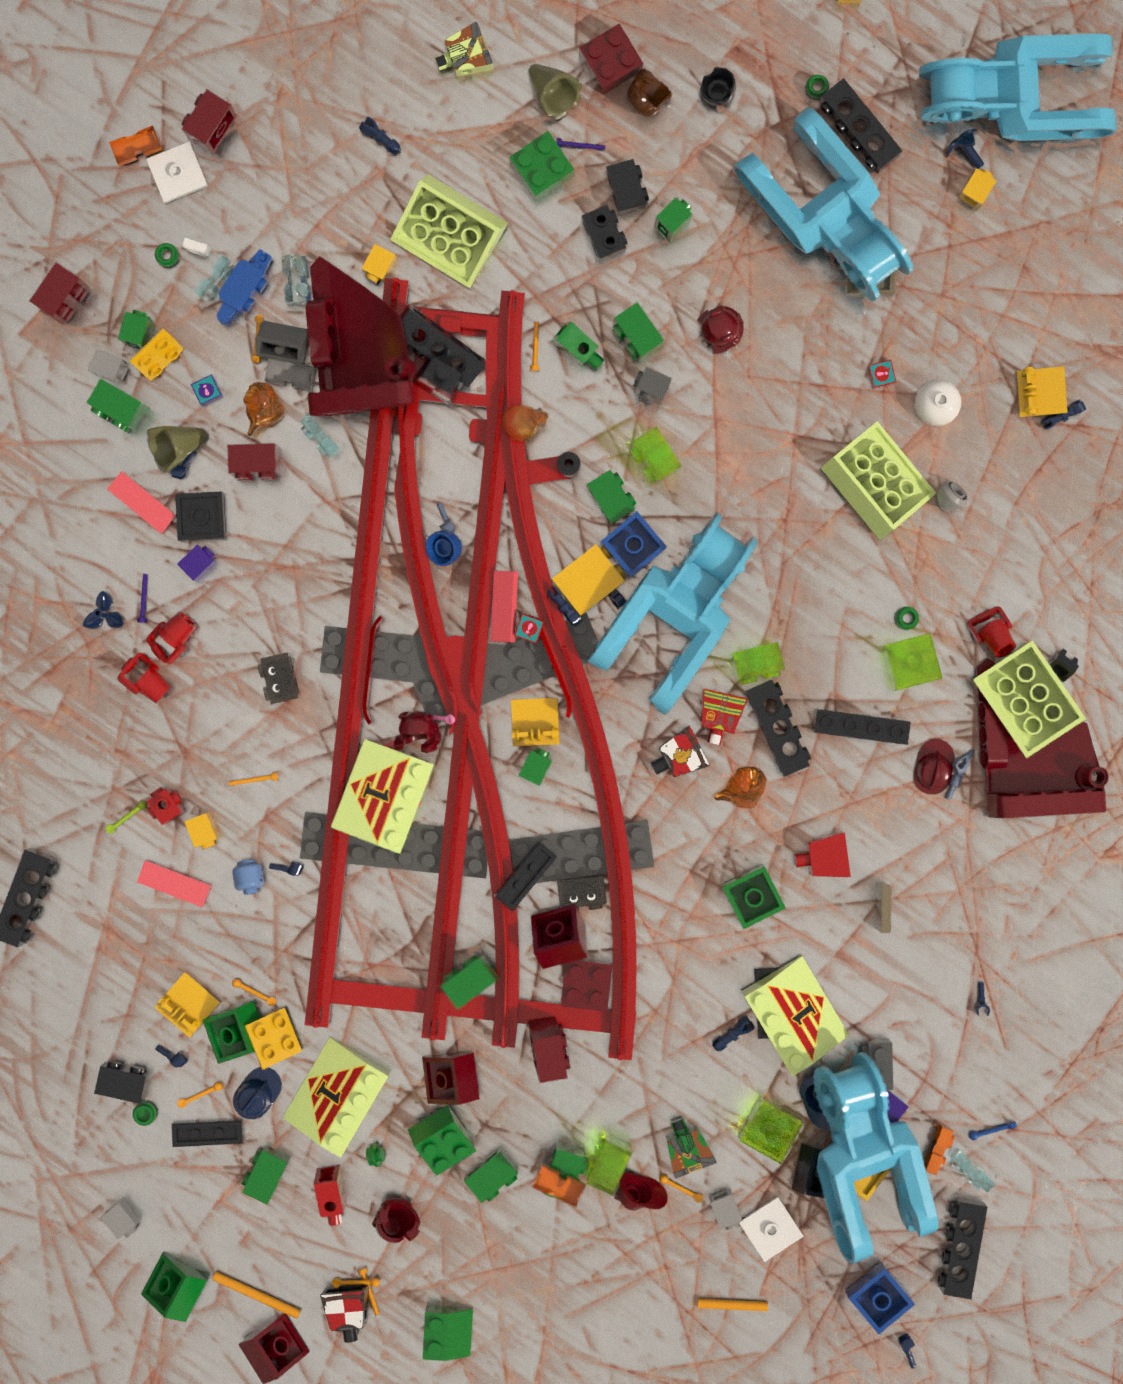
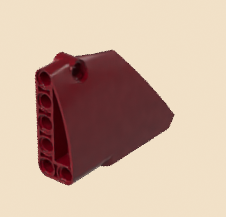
M319 256L310 266L313 300L306 303L310 359L314 368L318 369L320 388L319 393L309 392L307 394L309 416H337L414 404L412 376L415 372V365L408 358L400 314L362 284ZM401 363L402 370L399 373L398 366Z
M989 658L983 660L976 667V677L996 665V663ZM977 687L980 759L986 775L988 817L1020 818L1107 812L1104 786L1108 782L1109 775L1106 769L1099 766L1087 723L1082 721L1026 758ZM1094 771L1097 775L1095 782H1093L1091 778L1092 773Z

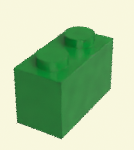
M675 197L656 216L654 227L671 242L690 224L692 218L691 206L682 199L680 201Z
M133 310L132 313L125 311L118 340L126 346L141 350L153 338L156 325L150 320L151 317L147 316L144 312Z
M610 469L586 484V487L612 526L634 512V505L637 503L630 492L625 493L621 485L624 482L617 472L613 474Z
M538 747L536 751L531 749L518 776L540 786L552 762V759L549 758L550 753Z
M264 1146L261 1152L257 1150L251 1162L255 1166L251 1173L246 1172L241 1183L245 1186L242 1193L267 1205L290 1158Z
M499 1148L467 1174L464 1182L481 1203L486 1199L490 1202L499 1194L498 1190L503 1185L508 1187L517 1180L516 1175L519 1169L504 1150Z

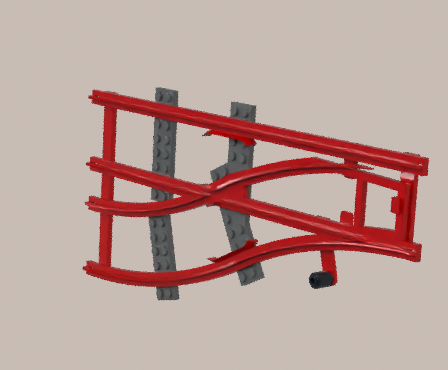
M385 278L382 300L401 315L407 307L409 281L398 278ZM398 286H399V293H398V299H397V289H398ZM502 290L499 315L414 306L452 335L486 339V395L458 392L452 402L455 405L487 408V420L473 419L470 422L469 439L472 442L485 443L465 635L447 637L444 629L429 557L425 549L426 541L416 469L415 436L421 433L422 415L418 413L420 401L445 402L412 382L414 404L407 405L406 411H404V406H398L399 410H395V407L370 411L347 628L325 626L320 672L342 675L328 811L327 814L305 812L300 859L322 861L304 1025L313 1026L314 1028H328L331 1003L424 1013L421 1038L430 1040H445L447 1016L492 1020L494 1025L491 1045L501 1046V1048H515L517 1023L528 1024V1021L556 1017L558 1025L562 1024L563 1028L611 1033L608 1058L621 1061L632 1060L636 1020L637 966L635 908L631 870L654 867L648 820L624 823L609 748L597 706L583 668V664L588 663L587 660L592 652L596 651V646L599 642L587 613L580 616L582 622L575 627L568 620H564L562 612L557 609L558 605L547 594V590H550L553 595L555 591L551 587L553 584L541 544L530 489L531 484L575 477L580 471V459L573 452H565L556 457L526 461L521 401V342L525 293L515 292V290ZM422 329L414 330L418 331L417 338H421L425 335V332ZM415 353L413 361L415 372L412 376V381L426 361V356L422 358ZM392 433L399 434L400 453L394 491L402 549L421 636L377 632L379 624L384 620L381 615L372 625ZM506 488L513 527L526 579L538 617L545 620L537 644L525 639H519L507 645L488 643L493 579L496 569L503 495ZM557 676L567 702L565 716L570 718L573 708L595 791L601 827L508 840L496 779L479 725V718L483 713L481 705ZM371 678L413 682L426 714L438 716L452 714L455 717V722L451 724L449 736L454 732L444 826L412 823L401 853L331 828L332 821L358 756L362 712L368 725L373 722L368 712ZM472 786L482 830L468 829ZM537 842H541L557 856L537 883L608 873L612 921L613 986L612 1009L608 1008L607 1012L562 1007L560 1003L518 999L519 936L517 907L514 911H510L494 895ZM346 864L439 873L427 989L334 979ZM488 865L494 914L495 972L500 978L495 981V996L478 994L457 1010L440 986L445 983L443 978L453 970L462 877L486 879ZM320 1008H322V1009H321V1019H320V1021H319ZM618 1040H620V1042H619V1051H618V1053H617Z

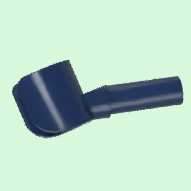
M196 451L187 456L182 466L177 465L171 470L172 477L177 479L185 478L187 467L196 455Z
M292 861L289 867L273 863L269 865V869L284 871L292 876H299L304 868V865Z
M978 982L979 998L978 1002L974 1005V1010L979 1016V1009L986 1007L985 1013L988 1016L990 1008L985 1002L984 982Z
M157 1045L155 1048L156 1051L169 1059L173 1067H182L188 1061L181 1052L174 1056L160 1045Z
M906 1334L899 1339V1344L907 1355L910 1367L913 1369L916 1368V1363L910 1349L915 1346V1343L909 1334Z

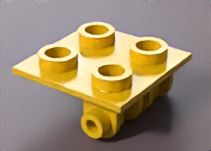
M163 328L129 361L146 378L152 381L161 374L167 365L179 356L184 348Z
M1064 366L1040 369L1025 367L1024 370L1017 371L1020 417L1068 413Z
M558 698L511 700L513 746L559 745Z
M184 972L154 1008L190 1038L203 1023L202 1020L212 1013L220 1001Z
M285 1008L266 1014L265 1017L245 1025L262 1070L302 1051Z

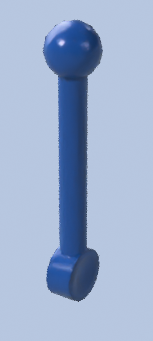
M1014 1121L980 1132L972 1131L969 1134V1138L976 1140L980 1136L1016 1128L1017 1124Z

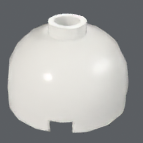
M946 380L926 382L917 391L915 396L914 409L917 417L923 423L931 426L941 427L949 424L958 416L961 409L959 390Z

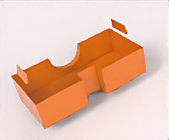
M153 125L139 130L132 136H124L109 142L119 167L137 160L136 155L143 153L146 157L163 150Z
M938 1124L933 1137L937 1143L934 1145L933 1151L927 1153L924 1161L926 1172L937 1175L938 1171H942L946 1162V1157L943 1156L947 1148L950 1149L955 1138L952 1135L954 1131L950 1127Z
M542 1164L532 1188L555 1196L560 1201L576 1208L586 1183L570 1176L563 1179L559 1177L560 1171Z

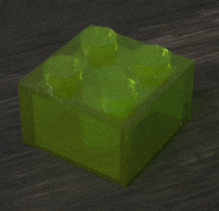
M657 426L632 441L630 453L637 464L641 462L645 467L643 474L649 483L654 482L655 485H658L680 471L682 465Z
M931 633L882 645L893 691L943 678Z
M778 642L729 654L735 680L741 681L742 685L758 681L757 676L764 675L765 679L780 676V670L785 669Z
M760 1096L741 1129L738 1138L743 1144L782 1164L804 1122L800 1117Z
M605 1133L604 1137H599L595 1144L594 1159L589 1158L584 1176H586L588 1185L613 1196L632 1155V1146L622 1139Z

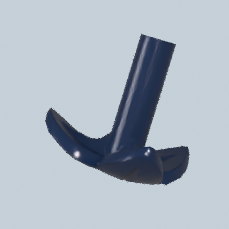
M970 129L961 133L959 138L954 139L950 143L945 156L948 157L954 148L962 147L977 169L982 167L984 162L973 147L975 146L973 134H977L978 130Z
M101 591L96 598V606L98 608L86 616L83 627L89 629L99 628L103 623V619H106L108 626L111 628H120L124 625L123 617L120 613L108 612L113 602L106 592Z

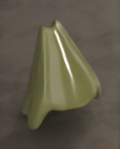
M533 64L528 69L539 104L547 116H553L555 120L566 116L570 108L574 109L581 100L580 91L582 84L576 78L561 70L540 64Z
M161 426L147 430V443L150 452L153 454L159 470L165 473L180 464L208 438L203 428Z

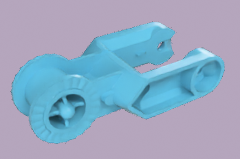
M1107 34L1020 36L997 42L994 59L983 61L974 58L967 59L963 57L959 59L955 57L953 59L946 58L924 64L919 68V77L930 80L931 106L921 110V120L943 124L946 122L960 123L971 119L988 118L990 121H997L1002 138L1014 141L1094 139L1111 136L1117 132V120L1114 109L1090 108L1072 111H1040L1038 66H1094L1104 64L1107 57H1112L1113 37Z
M807 107L794 119L796 125L793 129L802 143L817 156L836 179L834 183L799 209L776 182L763 162L753 153L737 162L733 166L734 171L744 187L794 246L805 254L821 247L826 252H831L837 259V262L840 263V268L844 270L845 275L849 277L855 287L866 298L874 302L880 297L877 285L897 269L906 275L910 274L914 269L913 263L907 251L904 250L903 245L899 243L898 238L893 235L892 231L888 230L887 226L882 224L881 221L874 218L875 214L871 207L879 198L880 192L868 171L814 109Z
M718 512L711 518L701 533L693 536V545L682 560L680 567L674 565L671 571L656 566L651 567L597 644L596 651L592 652L587 660L593 667L607 671L628 639L634 635L648 610L689 637V642L680 655H677L671 668L661 679L649 698L657 710L664 715L668 713L681 696L731 619L719 606L724 599L720 595L731 584V581L735 579V576L745 570V562L758 543L756 538L751 537L744 544L718 526L722 519V515Z
M861 1052L853 1056L851 1068L833 1074L825 1066L817 1068L813 1075L814 1091L816 1092V1099L819 1101V1107L829 1123L833 1141L832 1144L819 1153L817 1172L834 1236L845 1260L849 1264H854L873 1255L872 1240L862 1217L854 1182L890 1168L899 1196V1212L908 1231H916L919 1237L936 1232L939 1225L938 1216L920 1147L904 1121L889 1122L887 1117V1110L889 1109L888 1093L886 1092V1085L883 1083V1077L879 1074V1069L875 1066V1062L866 1053Z

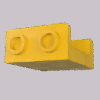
M597 544L552 578V581L566 599L570 601L580 616L625 582L623 579L625 573L618 564L615 566L611 564L608 560L611 555L604 546L599 548Z

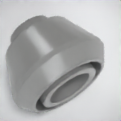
M953 481L942 483L937 494V504L944 511H954L967 504V494L960 485Z

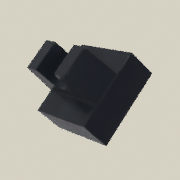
M1062 649L1048 663L1057 677L1063 682L1070 678L1079 667L1076 657L1070 660L1065 656L1067 653L1065 649Z

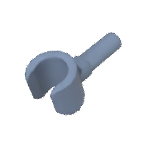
M442 502L438 503L437 507L442 519L445 521L439 527L443 531L454 532L455 526L447 516Z

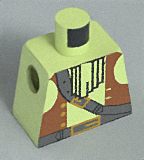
M477 22L447 38L444 41L447 53L435 57L439 71L452 66L456 77L493 70V62Z

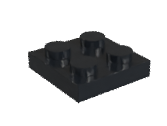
M222 491L175 494L178 541L226 539Z

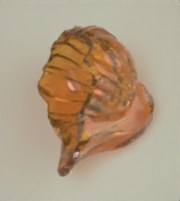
M254 382L249 386L243 402L246 405V413L250 421L247 434L252 436L256 430L272 426L280 421L284 416V407L278 400V396L271 385L265 382Z
M515 405L508 408L504 413L502 419L503 427L514 440L525 441L538 433L546 425L549 414L540 407L534 409L527 405Z
M753 766L738 768L736 773L730 778L726 789L716 794L714 799L731 802L734 806L740 808H754L765 793L767 778L760 768Z

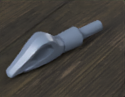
M972 749L953 761L952 766L955 773L949 782L951 786L945 799L951 800L956 787L959 788L962 777L975 750ZM963 760L962 764L958 767V763Z

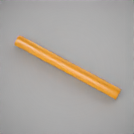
M215 1272L212 1280L296 1319L299 1316L301 1310L219 1272Z

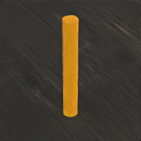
M698 1298L697 1308L768 1311V1302Z

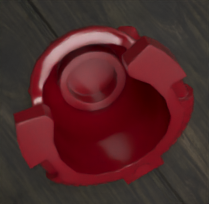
M716 306V308L710 311L706 310L697 319L701 324L704 339L712 344L713 354H722L727 352L728 349L736 347L743 336L744 322L741 315L730 307Z
M413 711L410 713L403 712L398 716L401 719L398 729L400 736H396L394 740V750H402L405 745L419 739H426L424 744H421V752L429 753L437 750V745L441 742V733L438 724L434 722L431 714Z
M390 1198L382 1202L381 1208L377 1211V1215L372 1222L380 1238L390 1243H399L405 1238L412 1241L419 1234L420 1218L410 1202L403 1198Z

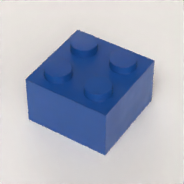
M637 511L600 542L630 579L667 548Z
M882 1262L845 1291L849 1300L878 1335L915 1305L912 1298Z

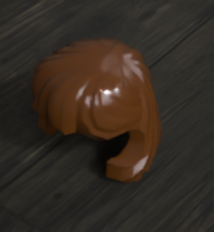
M645 68L637 73L627 94L630 106L635 112L644 117H652L657 114L660 107L671 99L673 95L668 86L662 81H658L652 72Z

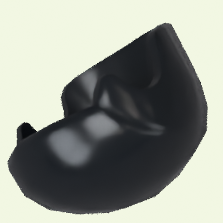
M715 67L709 75H705L700 88L703 99L712 106H721L730 102L736 91V81L733 73L727 68Z

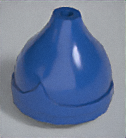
M441 530L434 532L428 537L425 549L427 556L434 564L447 566L459 558L462 551V543L453 532Z

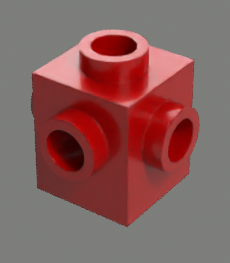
M162 787L158 788L150 794L152 798L146 801L149 805L147 807L149 814L153 819L157 818L161 825L170 822L185 812L180 804L182 802L180 795L176 790L172 791L170 788L165 790ZM163 801L167 804L166 808L163 807Z

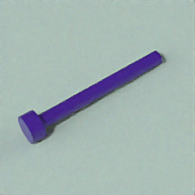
M557 138L556 141L560 148L561 146L605 150V145L561 141L562 138Z
M143 574L140 618H137V623H147L145 605L148 574Z

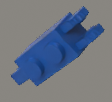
M259 249L249 262L246 260L239 261L218 292L219 299L223 304L216 315L217 320L222 325H230L238 313L242 316L245 311L248 313L255 303L253 299L258 292L261 293L268 283L266 272L272 257L263 250Z

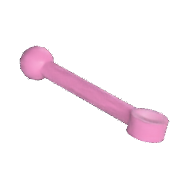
M452 714L447 716L432 715L433 720L446 721L449 725L455 722V717Z

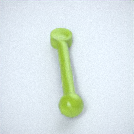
M139 801L137 807L114 824L107 825L106 832L109 834L114 833L116 827L140 809L144 810L147 807L146 802Z

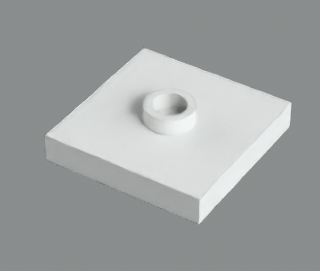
M190 141L146 159L165 204L208 187Z
M778 1196L754 1210L739 1222L764 1262L804 1237Z

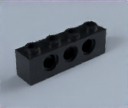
M844 78L821 96L819 101L821 103V110L825 115H831L835 120L834 124L841 134L845 133L848 136L851 147L857 153L861 152L865 157L864 162L870 170L880 173L901 155L902 149ZM847 105L850 113H841L838 106ZM861 123L865 127V131H855L853 124ZM868 142H877L880 149L876 151L871 150Z
M410 303L400 315L405 340L414 347L413 351L422 358L425 356L429 359L434 357L462 374L463 384L469 387L485 367V359ZM416 329H422L425 335L417 338L412 333ZM435 343H441L444 346L443 350L439 352L432 350L431 347ZM454 357H460L463 362L460 365H453L450 360Z
M768 680L746 690L745 693L782 777L810 766L808 761L811 760V756L806 746L802 748L799 739L802 738L797 725L792 726L789 719L792 717V713L788 704L783 705L780 696L783 695L779 683ZM768 699H772L776 703V709L771 713L764 709V703ZM778 720L785 723V731L781 734L775 733L773 729L774 723ZM787 742H791L795 746V751L791 755H785L783 752V745Z
M814 709L811 732L908 745L911 722Z
M31 848L24 850L0 913V941L17 948L22 946L23 943L27 944L32 930H29L31 922L36 921L40 912V908H37L40 899L43 900L48 891V886H45L48 877L52 878L57 865L54 864L55 857ZM32 870L39 874L37 883L32 882L29 878ZM23 892L28 893L31 897L28 905L24 904L21 900ZM15 914L22 917L23 922L21 926H16L13 923V916Z
M956 1197L955 1204H951L950 1217L952 1218L951 1227L948 1226L946 1230L948 1246L947 1250L944 1249L942 1253L944 1268L943 1273H939L937 1283L943 1295L972 1299L988 1208L984 1202ZM970 1220L971 1225L968 1229H960L962 1221ZM966 1243L967 1248L964 1252H956L958 1244ZM956 1266L963 1267L960 1275H952L953 1268Z

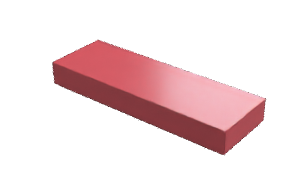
M122 471L107 488L108 491L161 534L164 533L176 518L173 512Z
M494 571L490 641L515 642L518 572Z
M145 860L137 883L200 907L204 906L211 885L148 860Z

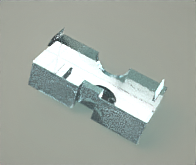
M214 252L219 256L211 265L213 273L211 272L207 279L202 278L193 290L205 302L208 298L212 299L219 289L216 286L218 282L222 279L226 280L233 270L231 268L232 262L221 253Z
M290 254L281 256L282 272L288 276V283L284 287L285 303L304 305L310 301L309 284L305 283V276H308L306 256Z
M309 413L300 420L304 425L301 428L303 433L309 439L314 437L319 442L316 447L325 457L329 454L334 458L341 452L340 448L309 416Z
M956 1148L950 1155L954 1161L951 1165L960 1174L966 1172L971 1177L968 1181L978 1191L983 1188L988 1193L995 1185L960 1149Z

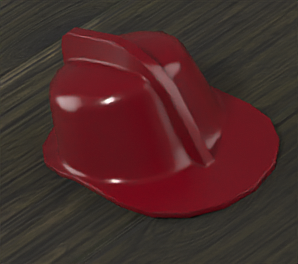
M932 739L921 746L914 770V782L921 792L935 795L948 787L953 772L952 763L955 760L953 748L948 742L941 739Z
M630 1172L621 1175L619 1180L620 1186L614 1195L615 1200L620 1201L626 1209L636 1211L643 1207L661 1209L668 1201L665 1188L657 1180Z

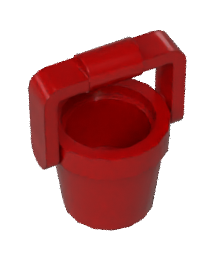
M996 606L986 610L968 621V628L977 643L981 644L983 642V644H986L997 658L1009 655L1016 648V644L1009 631L1012 628V624L1001 607ZM997 614L1001 616L1002 619H997L986 624L980 630L979 635L973 627L977 624H981L989 620Z
M179 611L166 623L164 621L160 622L147 636L146 641L151 647V651L159 660L172 664L185 650V642L196 628V624L189 616ZM158 635L167 644L175 648L169 657L166 656V653L159 644L154 641Z
M138 653L134 658H129L121 667L122 671L117 676L118 681L133 694L141 693L155 704L171 687L157 672L159 667L143 653ZM140 660L149 669L134 685L124 675L128 674L137 665V661Z

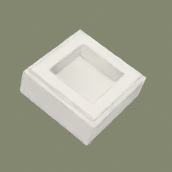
M184 238L182 246L186 251L204 257L209 256L210 248L207 244Z

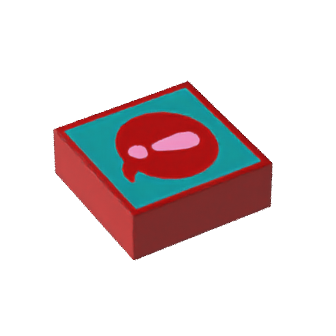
M891 360L867 366L873 389L897 382Z
M522 613L514 636L537 644L545 620Z

